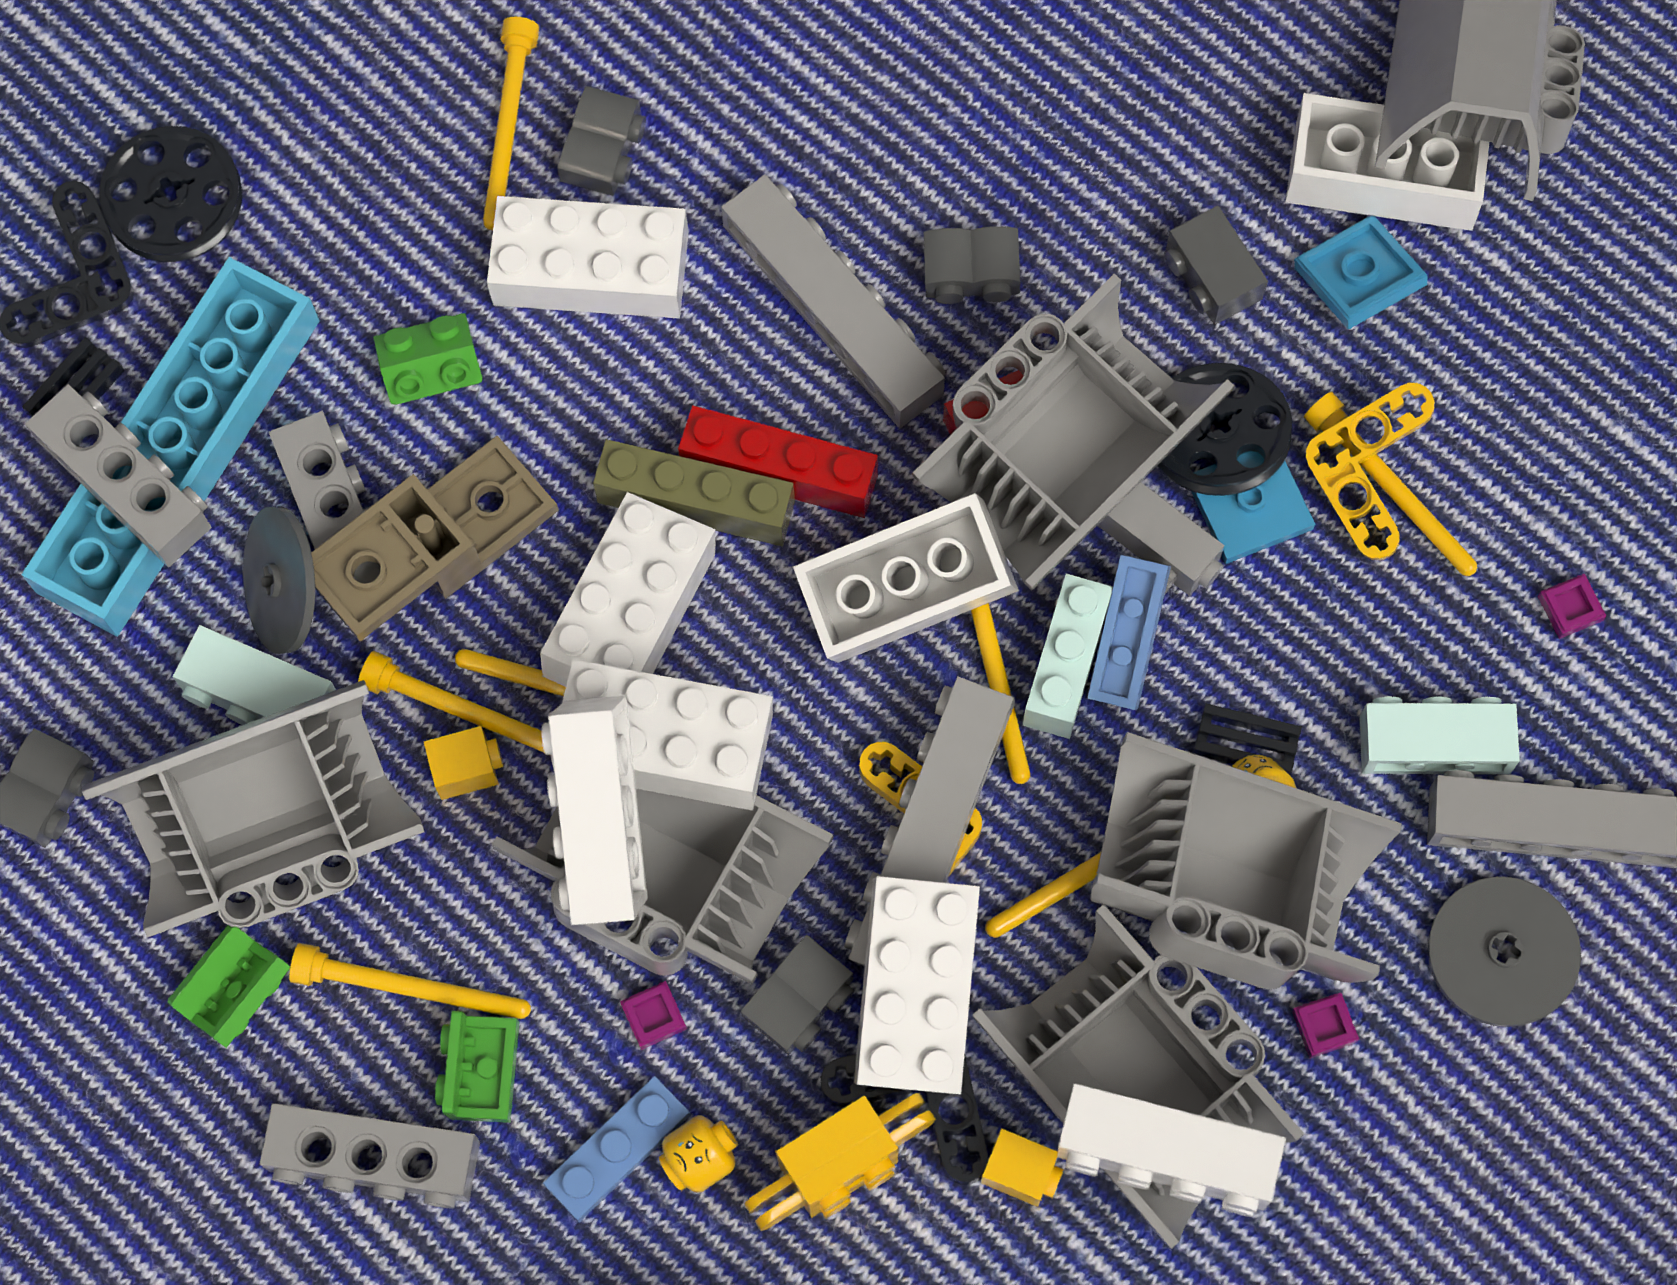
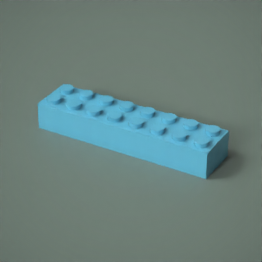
M228 257L121 421L141 442V445L136 449L142 455L149 459L155 454L173 472L174 476L170 481L180 491L188 486L203 501L206 500L320 322L311 299ZM132 466L118 468L114 472L112 479L117 480L126 477L130 473ZM80 484L21 575L40 596L118 637L164 563ZM157 497L152 499L147 504L145 511L158 510L163 506L166 498Z

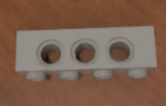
M68 384L25 423L26 427L48 453L169 568L212 528L203 514V511L208 506L190 487L186 486L180 491L170 481L174 476L173 472L155 454L149 459L142 455L136 449L141 445V442L124 424L119 423L114 428L104 418L108 411L90 392L87 391L81 397ZM88 435H99L93 445L86 448L79 447L81 441ZM132 466L130 473L126 477L117 480L112 479L114 472L118 468ZM157 497L166 498L165 503L158 510L145 511L147 504L152 499Z
M323 411L269 431L313 546L317 549L370 508L363 509L357 495L366 490L356 465L354 464L346 468L341 453L349 450L339 423L329 426ZM317 464H332L329 471L324 475H310L312 468ZM337 504L348 505L347 511L338 518L326 516L332 506ZM364 562L355 570L354 579L360 583L373 582L379 576L381 567L375 562Z
M272 1103L260 1165L269 1172H273L272 1180L281 1183L303 1185L304 1177L324 1180L323 1188L328 1190L353 1193L354 1185L373 1187V1196L384 1199L403 1201L405 1193L425 1195L424 1204L442 1208H454L455 1200L469 1202L480 1140L475 1134ZM320 1138L330 1139L332 1145L330 1155L322 1162H310L308 1158L310 1145ZM368 1146L381 1147L382 1159L379 1165L372 1170H360L358 1157L361 1151ZM421 1153L430 1154L433 1159L431 1171L422 1178L410 1177L408 1174L410 1160Z

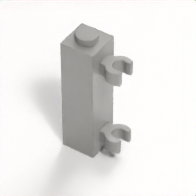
M1142 482L1097 525L1140 559L1171 566L1165 594L1172 584L1188 596H1191L1199 585L1207 589L1224 567L1219 561L1225 545Z

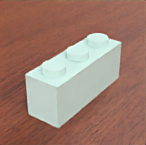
M1070 574L1065 575L1025 708L1023 726L1070 739L1113 590L1112 586Z
M199 625L173 675V678L183 690V698L202 708L208 709L210 704L213 703L227 709L225 715L241 725L336 690L333 683L325 678Z
M1392 696L1379 697L1374 699L1372 703H1366L1360 715L1362 774H1444V772L1450 770H1464L1473 774H1511L1520 762L1516 704H1502L1501 699L1497 697H1480L1473 699L1471 703H1452V699L1448 697H1429L1423 699L1422 703H1402L1401 698Z

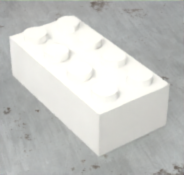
M1304 93L1296 122L1285 203L1469 231L1473 230L1483 203L1489 142L1479 140V143L1476 144L1469 137L1459 135L1457 139H1453L1450 133L1437 131L1436 135L1431 134L1430 129L1422 128L1387 159L1384 169L1375 167L1384 105Z
M497 196L487 285L493 306L680 318L689 234L686 209Z
M627 492L540 652L543 677L566 687L572 659L653 674L715 556L716 529Z
M976 493L793 566L826 657L837 663L1019 591L986 504Z
M572 659L563 702L626 695L636 789L753 811L773 718V696ZM550 754L554 769L553 754Z
M626 695L564 701L549 715V723H543L542 725L544 752L546 755L553 754L555 775L548 776V796L551 807H559L561 826L554 828V850L557 859L564 858L566 878L560 879L559 882L562 910H570L571 925L634 920L648 897Z
M879 876L873 878L854 1083L857 1085L961 1094L980 886Z
M1074 1084L1059 1143L1058 1157L1067 1160V1169L1078 1173L1097 1176L1098 1168L1119 1173L1118 1182L1125 1185L1149 1189L1151 1182L1170 1186V1196L1201 1203V1199L1205 1195L1223 1200V1210L1240 1215L1253 1216L1257 1209L1264 1211L1272 1202L1286 1138Z

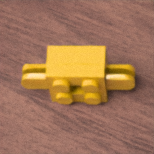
M920 1093L909 1096L879 1116L864 1095L777 1150L778 1164L785 1176L750 1197L744 1205L749 1213H754L793 1189L795 1193L769 1209L755 1221L760 1231L771 1228L802 1207H805L811 1218L822 1212L825 1218H828L851 1203L849 1199L850 1193L865 1184L870 1191L894 1176V1165L898 1163V1146L928 1128L936 1120L932 1112L928 1110L888 1133L887 1129L914 1113L925 1103Z

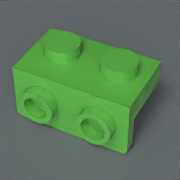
M465 313L454 316H441L431 322L407 328H394L387 333L373 336L380 371L392 405L478 384L483 380Z
M227 925L169 997L168 1004L203 1032L227 1048L233 1039L246 1029L249 1019L265 999L278 989L281 979L291 967L277 955L255 942L240 928Z
M452 1011L450 1024H443L440 1050L441 1054L447 1055L446 1073L439 1074L437 1077L435 1100L436 1105H442V1112L450 1120L511 1123L520 1023L517 1018L466 1016L463 1011Z

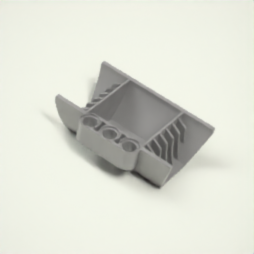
M1400 0L1375 167L1384 169L1387 159L1422 128L1430 129L1431 134L1436 135L1437 131L1450 133L1453 139H1457L1460 135L1472 138L1473 143L1476 144L1479 143V140L1492 142L1494 148L1506 145L1514 147L1517 153H1521L1522 149L1529 150L1523 199L1533 201L1537 192L1541 153L1553 154L1563 149L1579 110L1585 43L1584 38L1575 29L1562 25L1554 26L1557 0Z
M1113 274L1064 324L1056 316L1045 313L1036 315L1028 320L959 388L953 401V418L957 429L912 473L919 483L934 490L951 503L974 493L981 497L986 504L1005 556L1016 569L1024 584L1031 590L1235 386L1228 379L1224 383L1212 385L1174 381L1123 336L1119 320L1118 301L1121 279L1116 274ZM1047 333L1055 337L1058 343L1051 350L1044 351L1034 347L1031 340L1038 334ZM1013 367L1023 374V378L1016 384L1008 385L999 381L996 375L1003 368ZM971 401H980L988 407L989 411L980 419H971L964 415L962 408Z
M365 680L82 786V793L86 800L101 795L122 804L150 862L149 901L143 922V929L147 938L218 911L224 923L231 927L236 926L237 928L248 927L347 889L357 879L359 872L358 857L425 832L419 816L394 789L381 766L362 716L363 697L369 694ZM332 855H340L346 858L344 863L337 867H328L322 864L326 858ZM286 873H292L299 877L296 882L289 885H281L275 882L277 877ZM239 891L252 895L247 901L242 903H234L227 899L231 894Z
M1127 732L1121 744L1097 876L1094 878L1092 885L1091 901L1153 921L1149 929V938L1152 946L1163 956L1262 989L1273 990L1280 988L1299 969L1331 980L1347 983L1372 981L1379 974V965L1333 951L1345 897L1373 860L1400 833L1402 823Z
M636 789L648 899L633 920L632 926L621 933H615L606 928L607 922L571 925L570 910H562L559 882L560 879L566 878L564 858L557 859L554 850V828L561 827L558 806L535 847L521 849L498 836L493 841L492 848L497 852L554 881L551 888V901L558 921L565 927L655 974L664 976L680 971L686 963L688 952L752 985L757 977V972L752 970L756 955L790 896L831 844L833 834L757 795L752 811ZM660 938H670L678 944L675 952L669 956H658L650 948Z
M1104 904L1096 910L1094 940L1087 958L1030 1004L1003 1010L979 1009L972 1015L1063 1124L1065 1123L1073 1086L1078 1084L1286 1138L1285 1143L1296 1142L1304 1135V1132L1255 1078L1265 1059L1264 1046L1257 1035L1197 967L1163 955L1158 956L1153 961ZM1165 967L1178 968L1184 974L1186 983L1178 990H1166L1159 984L1157 974ZM1205 1005L1212 1007L1219 1015L1220 1024L1212 1030L1198 1028L1191 1017V1013L1195 1008ZM1233 1045L1246 1046L1254 1055L1253 1066L1246 1070L1233 1068L1226 1059L1227 1049ZM1102 1169L1170 1250L1180 1241L1187 1222L1199 1203L1170 1196V1186L1151 1182L1149 1189L1122 1184L1118 1182L1119 1173Z

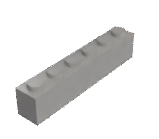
M766 174L721 206L723 227L898 428H902L944 396V376L946 373L943 366L932 353L928 352L924 355L916 346L913 332L902 319L897 318L894 321L884 309L885 302L879 292L870 284L864 287L854 275L856 273L855 268L849 258L842 251L838 250L835 253L825 242L826 236L819 224L811 217L805 220L795 208L797 206L796 201L790 191L782 184L776 186Z
M958 676L953 688L944 686L935 709V714L942 716L935 734L926 733L918 752L917 760L924 762L917 781L908 779L899 802V807L906 809L899 828L893 825L890 826L881 848V853L888 856L881 875L873 872L866 886L862 900L870 904L862 922L854 919L847 935L844 947L852 950L848 958L850 961L865 966L873 878L879 876L940 883L947 882L1015 705L1014 697Z
M1450 770L1444 772V776L1438 775L1429 788L1427 845L1677 868V797H1674L1673 791L1660 788L1647 789L1643 794L1624 792V787L1616 784L1595 785L1593 789L1574 788L1572 781L1562 779L1546 780L1541 785L1524 783V778L1516 775H1498L1494 777V780L1476 779L1474 774L1469 771Z

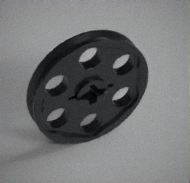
M184 126L153 128L125 142L107 163L99 188L101 210L117 240L132 253L158 262H179L193 259L217 246L235 225L241 210L243 195L240 175L226 149L210 135ZM156 146L165 150L164 158L158 164L149 166L141 163V155L146 149ZM198 148L209 150L211 157L204 166L194 168L186 164L187 157L193 150ZM125 182L137 185L136 195L132 199L120 202L113 198V192L118 185ZM171 186L176 190L178 197L174 201H169L164 191ZM223 186L229 189V197L224 203L213 206L205 202L206 193L211 188ZM142 220H149L156 224L153 235L145 240H137L131 236L134 225ZM189 222L200 224L202 231L197 239L190 242L178 239V230L182 225Z
M1230 363L1198 365L1172 377L1177 382L1201 385L1220 384L1228 379L1231 383L1244 385L1248 392L1245 396L1237 399L1226 396L1157 465L1166 477L1177 485L1196 493L1224 496L1251 490L1267 481L1279 470L1288 455L1291 445L1292 416L1285 396L1270 379L1253 369ZM1271 413L1279 418L1280 423L1274 428L1262 429L1255 425L1253 420L1259 414ZM1214 424L1219 428L1227 425L1228 432L1223 433L1219 429L1211 432V425ZM1253 451L1262 455L1265 460L1258 467L1248 468L1241 465L1237 459L1242 453ZM1208 459L1217 468L1213 473L1201 476L1193 473L1189 467L1196 460Z

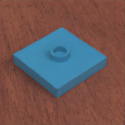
M1371 215L1294 258L1295 270L1348 330L1427 285V274L1379 220Z
M1249 451L1242 453L1237 460L1244 467L1255 468L1260 466L1265 459L1259 453ZM1285 461L1279 470L1267 481L1242 493L1213 496L1191 491L1211 535L1225 545L1221 555L1225 564L1309 532L1315 527V522ZM1214 464L1193 473L1205 476L1213 473L1217 467Z

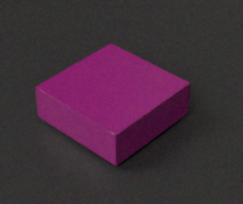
M1585 573L1545 589L1538 595V599L1559 639L1600 623L1606 618V614Z
M666 981L620 1001L641 1050L687 1029Z
M1342 992L1295 1007L1292 1010L1309 1058L1355 1044L1359 1041Z

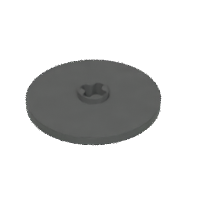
M282 506L266 507L257 513L247 534L243 557V584L250 620L259 640L269 651L275 654L292 653L301 647L309 633L315 606V574L310 546L297 517L289 509Z
M1489 877L1474 881L1460 888L1440 908L1429 933L1428 959L1437 986L1455 1008L1481 1023L1499 1027H1516L1541 1020L1565 1001L1578 978L1581 964V946L1576 927L1570 915L1554 896L1541 887L1522 879ZM1504 940L1512 943L1510 952L1517 957L1516 959L1510 957L1505 963H1502L1496 959L1498 951L1492 947V944L1499 946Z

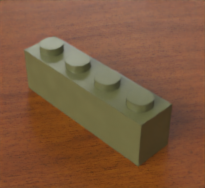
M607 439L605 440L593 481L599 504L619 508L626 493L629 492L716 529L718 532L782 547L795 505L794 483Z

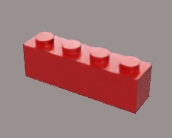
M694 405L691 407L678 447L680 457L794 483L795 500L864 519L878 477V455Z

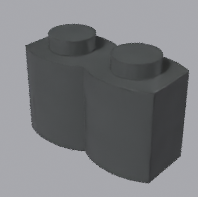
M585 86L575 112L572 127L558 164L560 182L614 196L618 184L626 185L632 168V158L627 157L633 142L638 144L641 142L646 126V116L641 115L639 100Z
M1005 226L982 227L973 230L942 228L924 232L926 297L935 298L938 303L955 304L961 302L964 297L972 295L983 297L988 302H1003L1009 300L1011 295L1020 294L1018 228Z
M34 728L18 750L10 771L0 782V826L44 848L52 839H59L69 823L70 815L67 813L69 805L76 796H83L82 786L93 781L94 771L92 766L94 761L87 754Z
M806 935L741 1010L742 1017L785 1054L789 1055L795 1048L804 1052L822 1030L816 1024L828 1009L836 1014L854 993L855 990L849 986L853 980V973Z

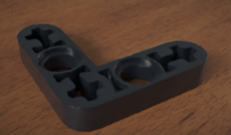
M69 181L58 186L52 198L53 210L81 276L12 303L4 309L0 315V331L16 347H33L118 313L127 308L133 300L134 288L98 200L91 189L82 182ZM76 193L80 199L87 198L88 201L81 204L84 216L89 223L97 218L98 223L86 224L80 227L71 209L63 210V207L69 204L68 196ZM72 227H79L73 233L71 232ZM89 235H99L106 241V250L99 258L88 259L81 254V242ZM115 260L116 266L106 267ZM106 267L115 284L123 283L124 287L117 290L119 298L111 301L107 295L99 296V292L105 289V284L98 271L90 276L89 270H98ZM72 295L78 298L80 302L78 314L68 320L58 318L54 312L56 301L62 296ZM42 304L44 305L45 314L53 323L52 327L46 329V324L42 320L34 322L28 326L30 334L22 336L18 331L11 332V328L17 324L15 317L19 314H23L28 320L42 316L36 309L37 306Z
M857 1054L830 1061L824 1067L821 1074V1090L824 1097L831 1104L838 1107H847L864 1095L869 1102L920 1091L874 1086L876 1090L866 1092V1085L854 1083L850 1087V1094L841 1095L839 1088H830L828 1083L836 1080V1071L846 1070L848 1077H854ZM964 1054L961 1094L925 1091L929 1110L936 1118L933 1128L944 1173L954 1183L971 1185L982 1178L988 1163V1153L967 1060ZM949 1097L962 1099L968 1107L967 1118L959 1124L946 1123L939 1114V1106L944 1099ZM973 1128L975 1137L965 1136L966 1148L969 1155H978L980 1161L973 1163L972 1173L963 1174L960 1166L952 1167L950 1160L957 1158L958 1148L956 1139L946 1143L943 1134L959 1135Z

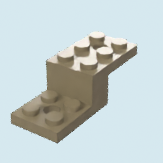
M495 436L428 489L412 474L311 552L315 574V589L360 642L432 585L436 587L445 599L558 512L557 503L498 436ZM496 492L502 495L504 500L501 507L494 512L481 511L477 507V503L483 494ZM364 562L377 563L381 567L377 579L370 583L356 581L354 573L360 564Z

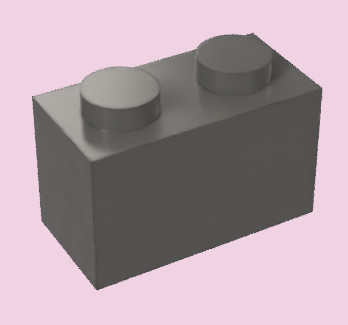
M1219 205L1169 231L1166 251L1164 252L1165 260L1175 276L1182 275L1190 287L1189 296L1196 310L1200 314L1206 313L1214 325L1263 300L1268 280Z

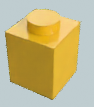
M482 726L423 741L434 786L441 800L499 785L495 769L504 767L496 738L487 741Z
M1001 1128L982 1176L981 1184L1038 1207L1042 1195L1053 1198L1064 1169L1055 1166L1058 1151Z

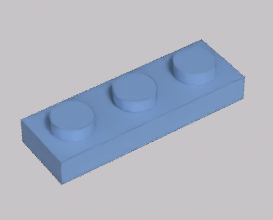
M1120 555L1088 699L1132 710L1138 709L1170 574V565L1128 555Z
M654 1076L548 1177L543 1184L580 1223L663 1143L664 1138L668 1134L676 1130L691 1114Z

